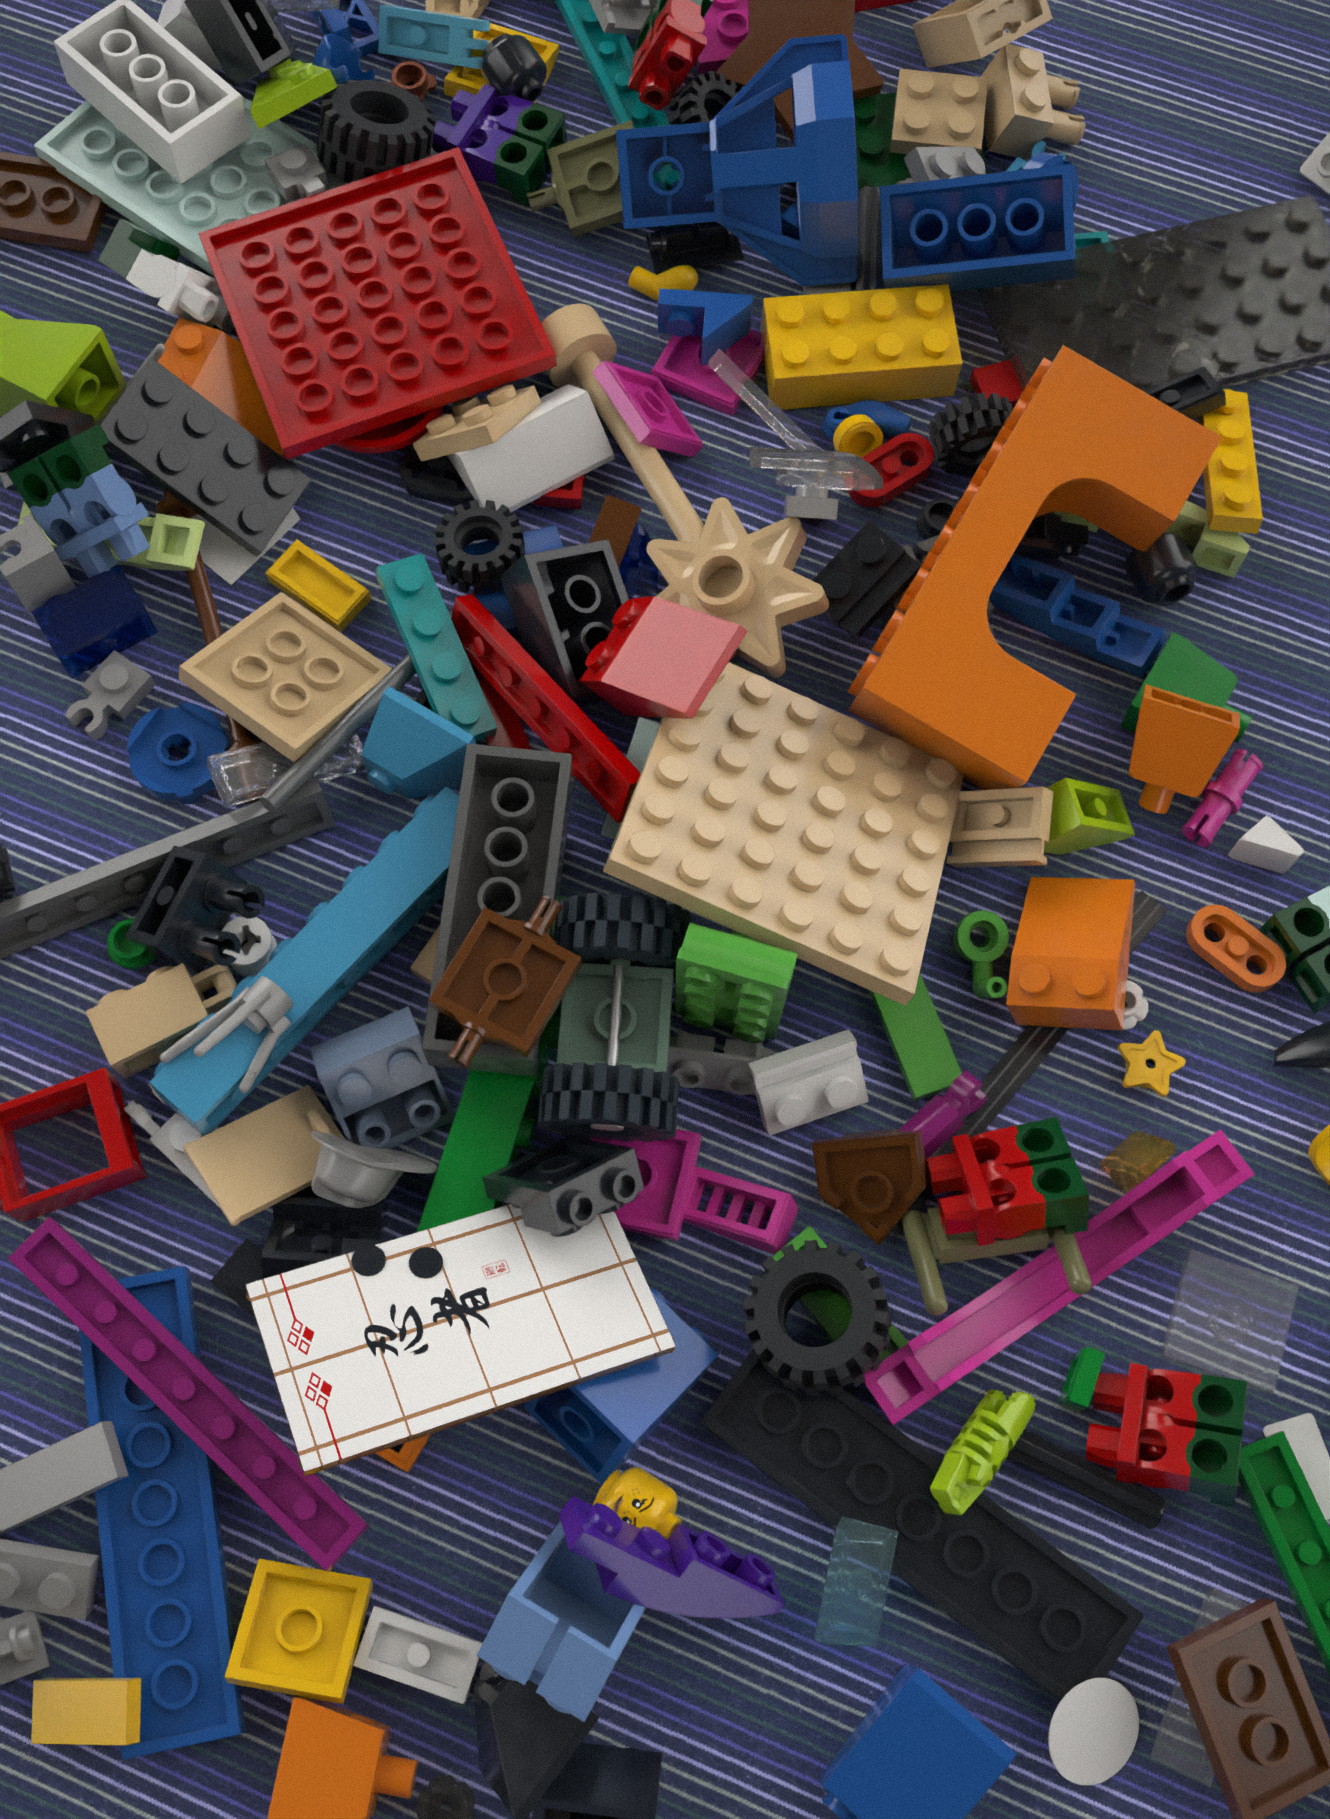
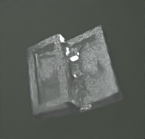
M750 447V467L776 468V485L857 491L883 489V478L870 463L851 453Z

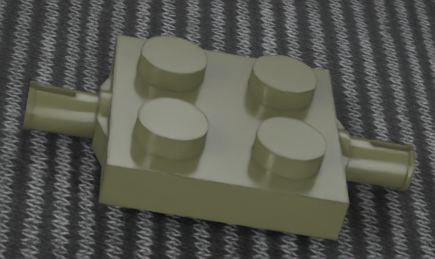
M629 120L547 149L552 167V185L527 193L532 212L534 213L537 210L558 203L561 210L566 214L573 238L623 221L616 130L634 129L632 121ZM671 162L662 163L663 166L671 164Z

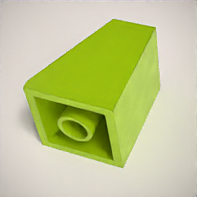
M0 318L1 417L23 401L28 400L93 416L96 422L108 411V406L119 397L127 386L103 330L96 325Z

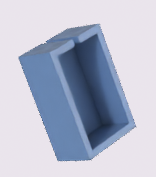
M560 1521L508 1593L477 1657L492 1665L493 1669L500 1676L508 1680L518 1681L523 1685L530 1680L537 1684L536 1693L543 1696L551 1707L559 1712L572 1714L585 1722L646 1607L632 1604L605 1593L595 1562L569 1550Z

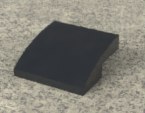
M309 1186L272 1205L274 1219L261 1256L263 1273L282 1274L341 1256L343 1238L382 1240L389 1194L375 1205L352 1208L317 1196L312 1191V1186Z

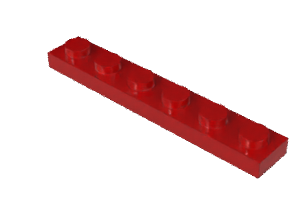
M473 594L456 597L451 620L469 661L552 752L572 754L574 776L617 823H621L641 773L618 750L608 737L587 717L578 705L571 700Z

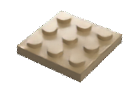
M280 592L179 666V680L295 763L392 668L292 598Z

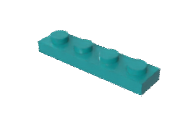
M423 553L376 567L375 576L433 712L474 735L475 741L495 735L498 729Z

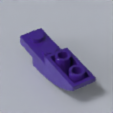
M574 1496L569 1499L559 1513L569 1550L595 1562L604 1592L617 1598L661 1612L689 1617L718 1619L749 1618L777 1614L785 1605L774 1581L775 1573L763 1559L751 1553L745 1557L729 1549L720 1538L708 1531H703L699 1534L678 1524L666 1540L659 1532L650 1527L644 1526L639 1529L621 1520L606 1505L596 1503L592 1506Z

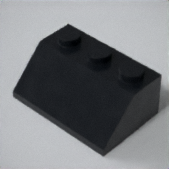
M609 539L523 555L499 577L524 650L549 674L579 708L604 700L579 680L588 668L585 665L588 655L597 644L607 639L615 626L612 623L615 613L623 603L629 600Z

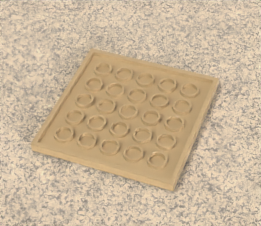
M728 662L693 719L670 718L666 715L662 718L603 872L762 943L798 953V959L906 1006L915 994L964 775L956 771L953 765L944 759H935L900 739L889 736L854 718L841 714L808 697L795 693L760 675H756Z

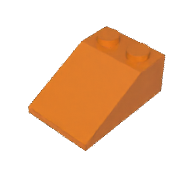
M179 317L164 344L166 350L158 360V363L284 458L283 449L240 341L221 330Z
M1030 878L1011 956L1006 1002L1017 1025L1123 1031L1135 880Z

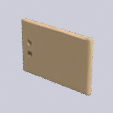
M307 1085L203 1137L186 1143L183 1149L231 1226H236L241 1221L311 1186L321 1143L311 1137L312 1131H320L342 1139L345 1138L311 1087Z

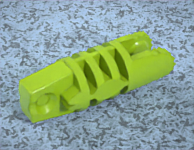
M990 1389L968 1418V1422L960 1430V1434L952 1442V1446L944 1454V1460L930 1486L933 1497L938 1501L944 1513L963 1515L982 1491L989 1486L993 1476L1000 1469L1001 1463L1005 1461L1009 1451L1012 1450L1035 1411V1397H1031V1394L1016 1391V1393L1008 1396L1009 1400H1006V1395H1003V1391Z

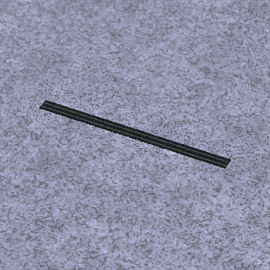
M1141 891L1134 899L1129 956L1167 911L1166 908L1144 891ZM1028 1026L981 1082L982 1087L980 1090L987 1095L988 1099L978 1110L963 1117L964 1125L929 1158L952 1153L953 1136L968 1134L970 1139L975 1135L983 1133L1069 1028ZM928 1185L907 1211H918L932 1195ZM901 1219L891 1230L896 1236L903 1230Z

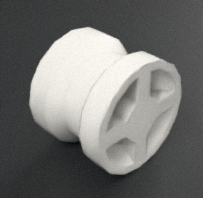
M237 917L227 923L222 930L236 934L241 944L248 937V942L244 944L239 954L229 950H224L223 952L237 958L235 962L230 964L235 972L245 977L250 975L256 976L269 963V957L277 946V942L264 921L257 917L251 919Z

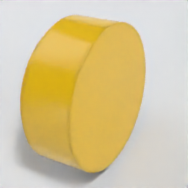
M862 414L852 415L843 420L836 428L833 436V446L836 452L850 465L880 447L883 443L881 429L870 417Z

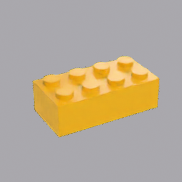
M949 284L763 298L760 333L762 334L764 346V365L771 411L847 405L870 399L885 402L954 396L962 367V358Z

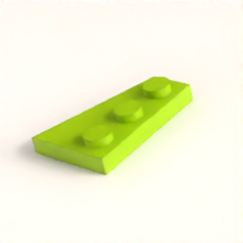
M286 57L267 70L268 76L258 80L250 113L258 129H261L338 86L330 69L316 66L312 63H304L301 60L292 62L290 57Z

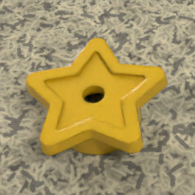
M1158 1030L1151 1032L1142 1044L1124 1042L1117 1047L1126 1061V1073L1122 1081L1123 1087L1132 1088L1138 1086L1146 1089L1151 1088L1162 1098L1168 1096L1170 1075L1184 1067L1186 1063L1185 1058L1166 1050L1162 1035ZM1146 1060H1152L1155 1063V1067L1148 1068L1145 1063Z

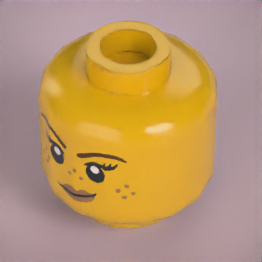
M640 1467L629 1468L623 1473L618 1470L614 1471L600 1488L593 1503V1506L596 1503L606 1505L621 1520L639 1529L647 1526L656 1530L666 1540L678 1524H681V1518L675 1515L678 1503L676 1492Z

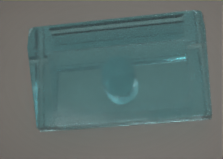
M844 1516L841 1517L834 1535L814 1641L824 1644L876 1647L899 1531Z

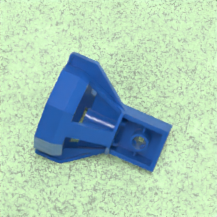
M844 34L790 38L710 122L616 130L624 229L716 221L802 286L856 281L858 276V183L855 115L850 60L848 61L847 37ZM792 87L794 147H777L774 97ZM671 162L672 170L680 171V180L674 181L672 190L669 191L664 190L663 183L655 182L654 178L655 172L662 171V163ZM796 182L800 241L782 235L779 186H784V183Z

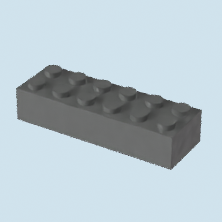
M467 743L430 996L484 907L507 919L528 922L540 903L542 896L550 897L551 903L553 899L557 902L559 901L574 783L572 754ZM556 918L547 932L553 940ZM429 1003L422 1050L428 1066L466 1069L461 1067L459 1062L455 1064L447 1058L448 1053L451 1052L464 1029L456 1020L430 1007ZM541 1036L528 1058L499 1043L483 1040L466 1070L536 1077Z

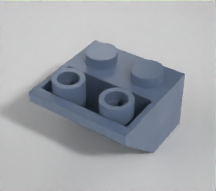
M409 1006L310 1048L318 1078L347 1140L352 1143L374 1148L390 1149L454 1121L455 1114L434 1066H428L422 1050L423 1039Z

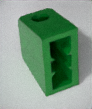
M1173 631L1120 726L1132 732L1136 731L1145 684L1239 713L1240 729L1233 741L1235 743L1239 742L1253 717L1226 703L1239 681L1237 676Z

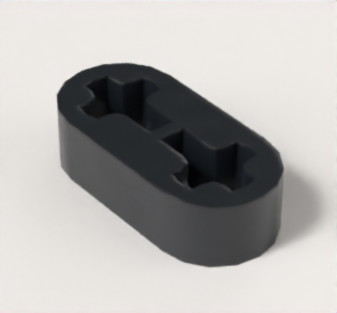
M412 450L401 459L399 473L403 488L409 495L453 508L462 504L464 510L471 509L469 501L475 499L468 488L465 491L458 490V485L463 486L465 483L447 455L420 461L416 450ZM422 468L429 469L430 474L426 473L420 479H414L413 473L419 474Z

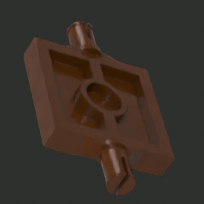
M542 896L540 903L528 922L507 919L484 907L428 999L430 1007L456 1020L464 1029L451 1052L447 1055V1058L455 1064L459 1062L461 1067L468 1069L483 1040L499 1043L528 1058L582 965V957L557 945L547 933L558 913L563 908L554 899L551 903L550 897Z

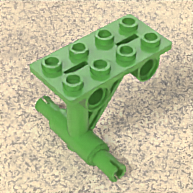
M690 922L682 948H679L676 958L675 1012L683 1015L682 1020L699 1028L711 1029L713 1024L734 1029L733 1035L744 1041L763 1043L764 1038L775 1040L798 953L762 943L733 929L731 934Z

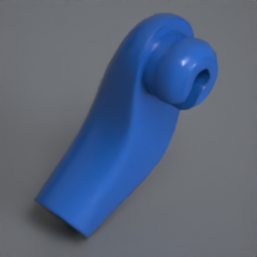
M862 400L845 407L831 408L823 419L822 430L829 439L833 440L834 432L843 420L852 415L862 414L870 417L881 429L883 435L896 437L909 432L912 417L877 400Z

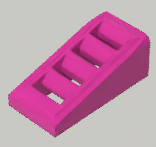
M696 1166L683 1221L753 1248L776 1254L786 1245L798 1212V1206L791 1194ZM707 1184L714 1187L706 1211L703 1212L697 1210ZM730 1193L734 1197L725 1218L719 1217L726 1194ZM751 1201L755 1205L747 1225L740 1222L747 1202ZM771 1209L773 1211L766 1230H762L768 1210Z

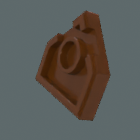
M898 1129L848 1133L843 1137L817 1139L812 1142L819 1197L835 1210L839 1209L863 1229L862 1232L878 1245L882 1243L929 1184L922 1130L899 1132Z

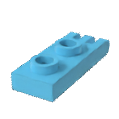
M380 5L378 53L481 69L483 58L472 56V50H485L489 40L474 38L473 30L479 32L489 31L490 21L392 5Z

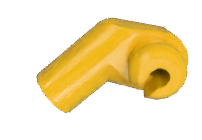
M689 265L675 266L658 275L640 266H636L629 277L628 286L658 301L660 288L693 291L698 284V274Z

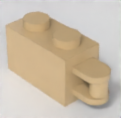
M183 963L176 967L165 966L153 971L146 978V982L129 990L121 989L106 994L98 1001L97 1006L85 1012L110 1066L126 1079L160 1062V1055L194 1030L206 1016L217 1013L232 1000L231 996L237 987V983L228 965H215L194 976ZM215 987L218 994L205 1000L202 993Z

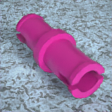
M1236 749L1217 780L1208 782L1202 791L1204 799L1188 822L1181 828L1183 835L1188 840L1193 842L1199 834L1201 838L1197 845L1209 847L1229 814L1232 815L1238 812L1243 804L1242 795L1257 773L1263 768V763L1256 755L1252 753L1247 762H1244L1243 759L1247 755V750Z

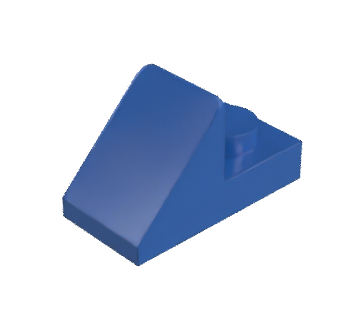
M660 288L658 299V333L672 334L679 337L689 335L702 336L701 365H705L750 332L753 295Z

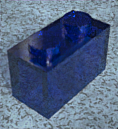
M119 565L109 571L93 575L86 583L63 595L51 597L42 606L31 611L71 679L102 663L113 650L121 653L158 633L146 608Z

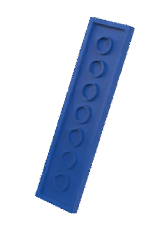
M181 1266L117 1279L201 1361L189 1268ZM79 1329L88 1427L100 1422L112 1421L128 1472L127 1477L95 1491L113 1677L141 1678L140 1742L120 1745L122 1760L245 1733L240 1685L229 1684L225 1679V1673L235 1641L213 1460Z

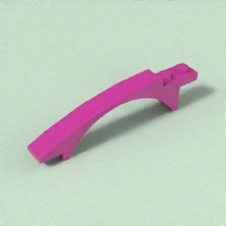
M1221 1129L1187 1152L1186 1150L1116 1202L1090 1219L1087 1231L1074 1233L1091 1278L1092 1287L1255 1175ZM1055 1245L950 1316L909 1341L905 1346L883 1360L875 1372L870 1369L864 1374L865 1385L892 1425L902 1420L1082 1295L1071 1291Z

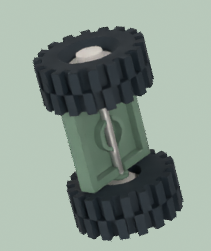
M591 893L587 894V898L576 895L571 896L570 900L563 899L559 902L563 908L556 917L554 941L557 945L582 957V965L562 998L557 1064H555V1067L547 1066L542 1071L538 1127L544 1128L548 1132H557L560 1135H576L577 1138L584 1139L598 1138V1140L610 1141L611 1139L620 1140L621 1142H633V1140L653 1142V1140L663 1141L667 1140V1138L672 1139L676 1135L680 1083L676 1076H670L667 1073L674 977H676L679 948H682L688 926L691 922L690 912L688 910H681L682 907L677 904L666 905V900L658 898L646 900L645 896L634 894L632 897H622L621 893H609V896Z

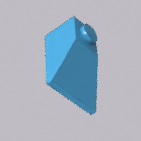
M388 686L382 694L361 757L368 773L367 779L371 784L386 794L391 795L396 791L407 799H413L440 793L446 786L451 790L460 789L467 743L476 744L474 735Z

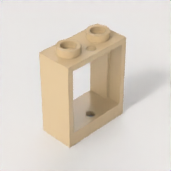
M957 0L912 26L926 66L930 68L982 59L1053 18L1047 0Z

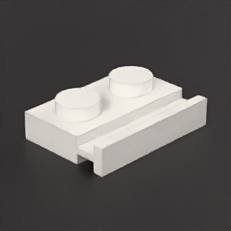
M849 1029L748 1063L754 1080L753 1085L762 1122L769 1136L869 1102L861 1061L856 1051L857 1042Z

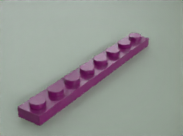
M48 1217L8 1258L326 1572H330L370 1527L313 1469L304 1471L300 1457L56 1220Z

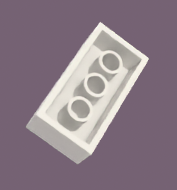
M116 0L53 41L67 83L180 184L251 136L242 95L131 0Z

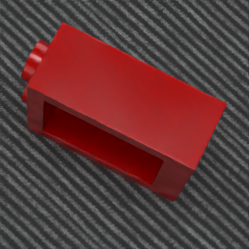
M105 1067L0 1104L1 1212L4 1211L18 1221L25 1222L147 1178L129 1114L124 1110L126 1103L120 1082ZM92 1104L109 1167L29 1195L12 1131Z

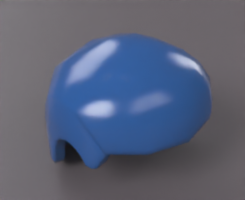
M327 34L322 37L314 54L313 65L330 69L336 84H344V81L349 80L375 81V70L370 69L368 72L361 70V51L356 46L333 34Z

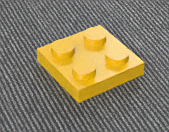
M258 1559L225 1673L226 1681L229 1684L344 1704L373 1589L372 1579Z

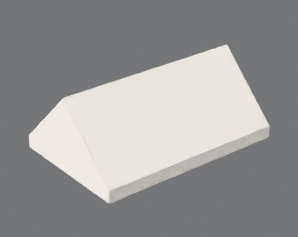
M567 384L541 397L542 403L495 443L447 455L473 498L478 500L480 508H485L486 500L495 501L496 511L503 504L509 508L511 513L540 498L542 495L615 459L588 391Z

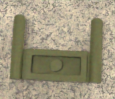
M938 1207L927 1208L926 1214H921L916 1210L907 1211L901 1218L926 1311L931 1315H941L948 1308L935 1262L936 1259H938L939 1264L1047 1249L1048 1243L1054 1242L1071 1291L1075 1294H1085L1092 1287V1281L1074 1233L1065 1234L1062 1225L1029 1230L1025 1234L1012 1239L995 1237L994 1244L978 1246L973 1231L945 1235L940 1222Z

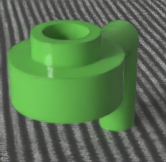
M984 910L969 913L957 922L953 931V943L960 956L972 962L974 994L980 999L1000 998L1007 992V984L1001 977H993V960L1000 957L1006 950L1009 932L1001 917L993 912ZM974 928H979L985 933L986 940L981 947L974 946L970 940V934Z

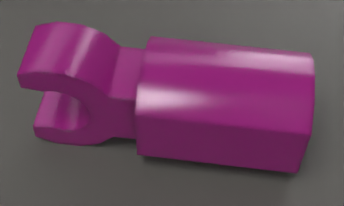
M967 1070L964 1071L952 1082L945 1095L942 1097L935 1095L899 1129V1132L922 1130L925 1159L929 1158L964 1125L962 1118L978 1110L988 1099L987 1095L980 1090L982 1083Z

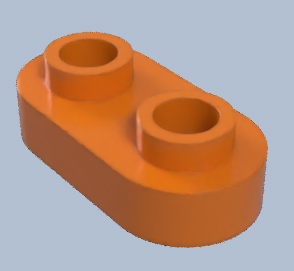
M1208 905L1198 910L1188 923L1186 938L1191 949L1241 989L1253 993L1264 992L1272 988L1284 975L1286 959L1280 947L1231 909L1222 905ZM1211 929L1215 931L1219 936V942L1208 940L1204 930ZM1251 961L1258 964L1261 974L1255 975L1251 973L1246 966V962Z

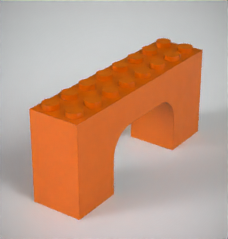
M1064 345L1053 362L1044 357L995 438L993 445L975 472L969 486L951 513L945 527L927 554L921 568L896 607L904 612V614L895 610L872 648L880 656L877 657L870 653L847 692L855 696L848 711L888 735L924 751L935 759H944L952 764L956 771L963 774L965 780L982 790L1022 787L1027 783L1076 694L1015 659L998 645L990 631L987 620V605L993 587L1032 520L1046 513L1067 512L1075 514L1135 549L1146 551L1175 522L1222 437Z

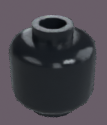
M502 34L494 38L486 46L482 56L481 73L488 85L496 88L498 95H513L534 102L540 97L544 89L543 83L546 79L547 67L543 59L524 36Z
M1164 532L1146 551H1140L1132 547L1133 550L1127 556L1124 567L1141 599L1149 603H1159V605L1168 606L1177 603L1190 594L1194 588V581L1199 569L1194 557L1179 535L1172 532Z

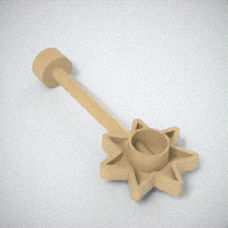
M578 303L556 310L541 322L556 354L557 362L556 367L547 369L545 372L552 383L558 388L570 384L578 388L582 387L588 391L595 409L678 539V541L653 539L647 545L648 555L669 585L656 597L741 625L748 632L729 662L736 655H739L771 677L777 678L782 676L786 671L781 627L822 614L829 608V601L823 587L792 571L807 538L800 520L797 517L790 516L748 534L729 500L720 497L713 501L704 525L657 449L638 442L592 372L602 361L613 362L617 352L615 340L595 309L590 305Z

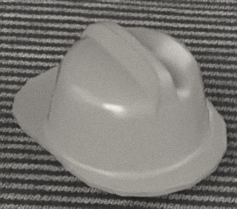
M320 1131L311 1132V1137L321 1143L311 1183L312 1191L317 1196L346 1207L363 1208L375 1205L386 1198L403 1172L432 1173L437 1171L435 1163L417 1155L388 1148L362 1146L361 1144L352 1143Z

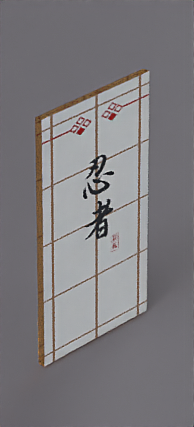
M509 1204L375 1245L383 1250L386 1256V1264L381 1272L373 1276H362L353 1269L351 1258L354 1252L246 1284V1298L250 1301L299 1457L298 1466L303 1470L305 1477L675 1352L676 1347L674 1338L670 1335L615 1211L595 1215L590 1224L582 1226L579 1231L573 1234L554 1237L549 1232L526 1227L521 1209ZM422 1247L436 1249L443 1258L441 1271L436 1276L427 1279L415 1276L409 1268V1258L415 1250Z

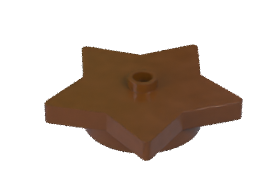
M748 0V36L716 72V75L719 73L726 75L725 84L733 80L738 85L735 92H739L790 38L844 34L847 37L848 61L850 60L853 100L880 94L884 82L883 78L853 40L855 0ZM791 87L774 97L776 118L794 143Z

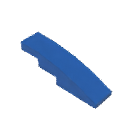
M1015 554L1011 556L989 597L993 605L1046 636L1091 658L1140 678L1144 677L1166 642L1164 629L1121 615L1119 602L1075 587L1073 574Z

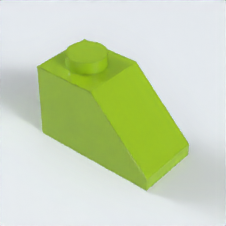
M1066 777L1047 787V789L1054 793L1049 842L1044 844V853L1062 855L1124 840L1135 835L1118 789Z

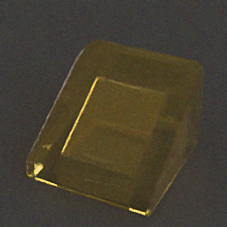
M1137 1131L1132 1133L1105 1157L1100 1165L1114 1182L1127 1193L1146 1180L1176 1152L1175 1149L1177 1147L1171 1141Z

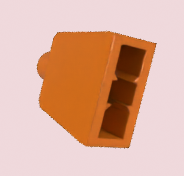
M1145 684L1128 773L1132 778L1146 782L1138 802L1139 805L1149 811L1165 814L1168 812L1175 792L1198 797L1239 732V713Z
M300 1696L293 1697L267 1819H370L375 1812L378 1793L411 1799L417 1776L418 1760L386 1755L391 1733L389 1725L327 1701Z

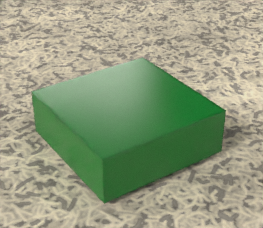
M1086 1346L1073 1354L1058 1401L1060 1406L1077 1413L1088 1408L1105 1353Z

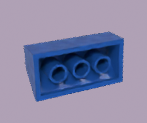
M1072 164L880 186L883 281L886 289L949 284V290L953 292L1076 279Z

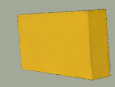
M297 539L265 572L269 582L340 633L372 600L368 589Z
M44 1678L33 1680L31 1744L130 1745L140 1742L141 1678Z

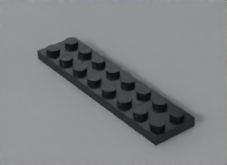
M752 1349L702 1418L700 1425L1059 1702L1072 1688L1081 1682L1093 1678H1106L1145 1616L983 1493L976 1498L963 1515L944 1513L930 1490V1486L942 1464L941 1461L844 1388V1393L833 1396L830 1390L820 1391V1396L807 1395L805 1389L797 1388L794 1391L784 1386L782 1380L778 1377L774 1378L766 1370L755 1350Z

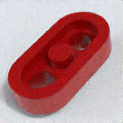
M904 433L855 461L850 467L847 480V491L851 499L861 506L878 507L924 480L931 471L934 458V450L931 443L919 434ZM911 461L915 465L908 467L903 465L901 462ZM865 484H873V485H875L877 488H876V489H869V488L864 487L863 485H865Z

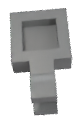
M305 143L265 160L268 175L287 203L299 197L303 199L326 191L325 186H328L326 173Z

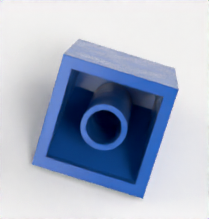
M650 1288V1291L675 1343V1347L529 1395L523 1406L601 1485L628 1460L699 1382L719 1355L710 1346L705 1335L697 1328L687 1325L669 1307L664 1296L653 1288Z
M904 1663L819 1777L818 1781L829 1791L822 1802L841 1819H856L857 1817L859 1819H964L1010 1765L1017 1753L923 1671Z

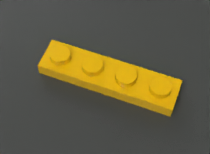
M1223 389L1226 396V405L1197 417L1200 425L1222 437L1203 470L1208 530L1258 534L1263 521L1248 395L1245 392Z

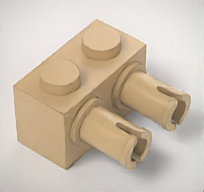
M1012 44L1001 47L981 75V77L988 78L984 118L988 151L1027 160L1031 155L1034 145L1045 137L1066 142L1070 145H1077L1085 131L1084 116L1053 110L1051 105L1071 110L1079 96L1080 87H1077L1078 81L1047 74L1043 52Z

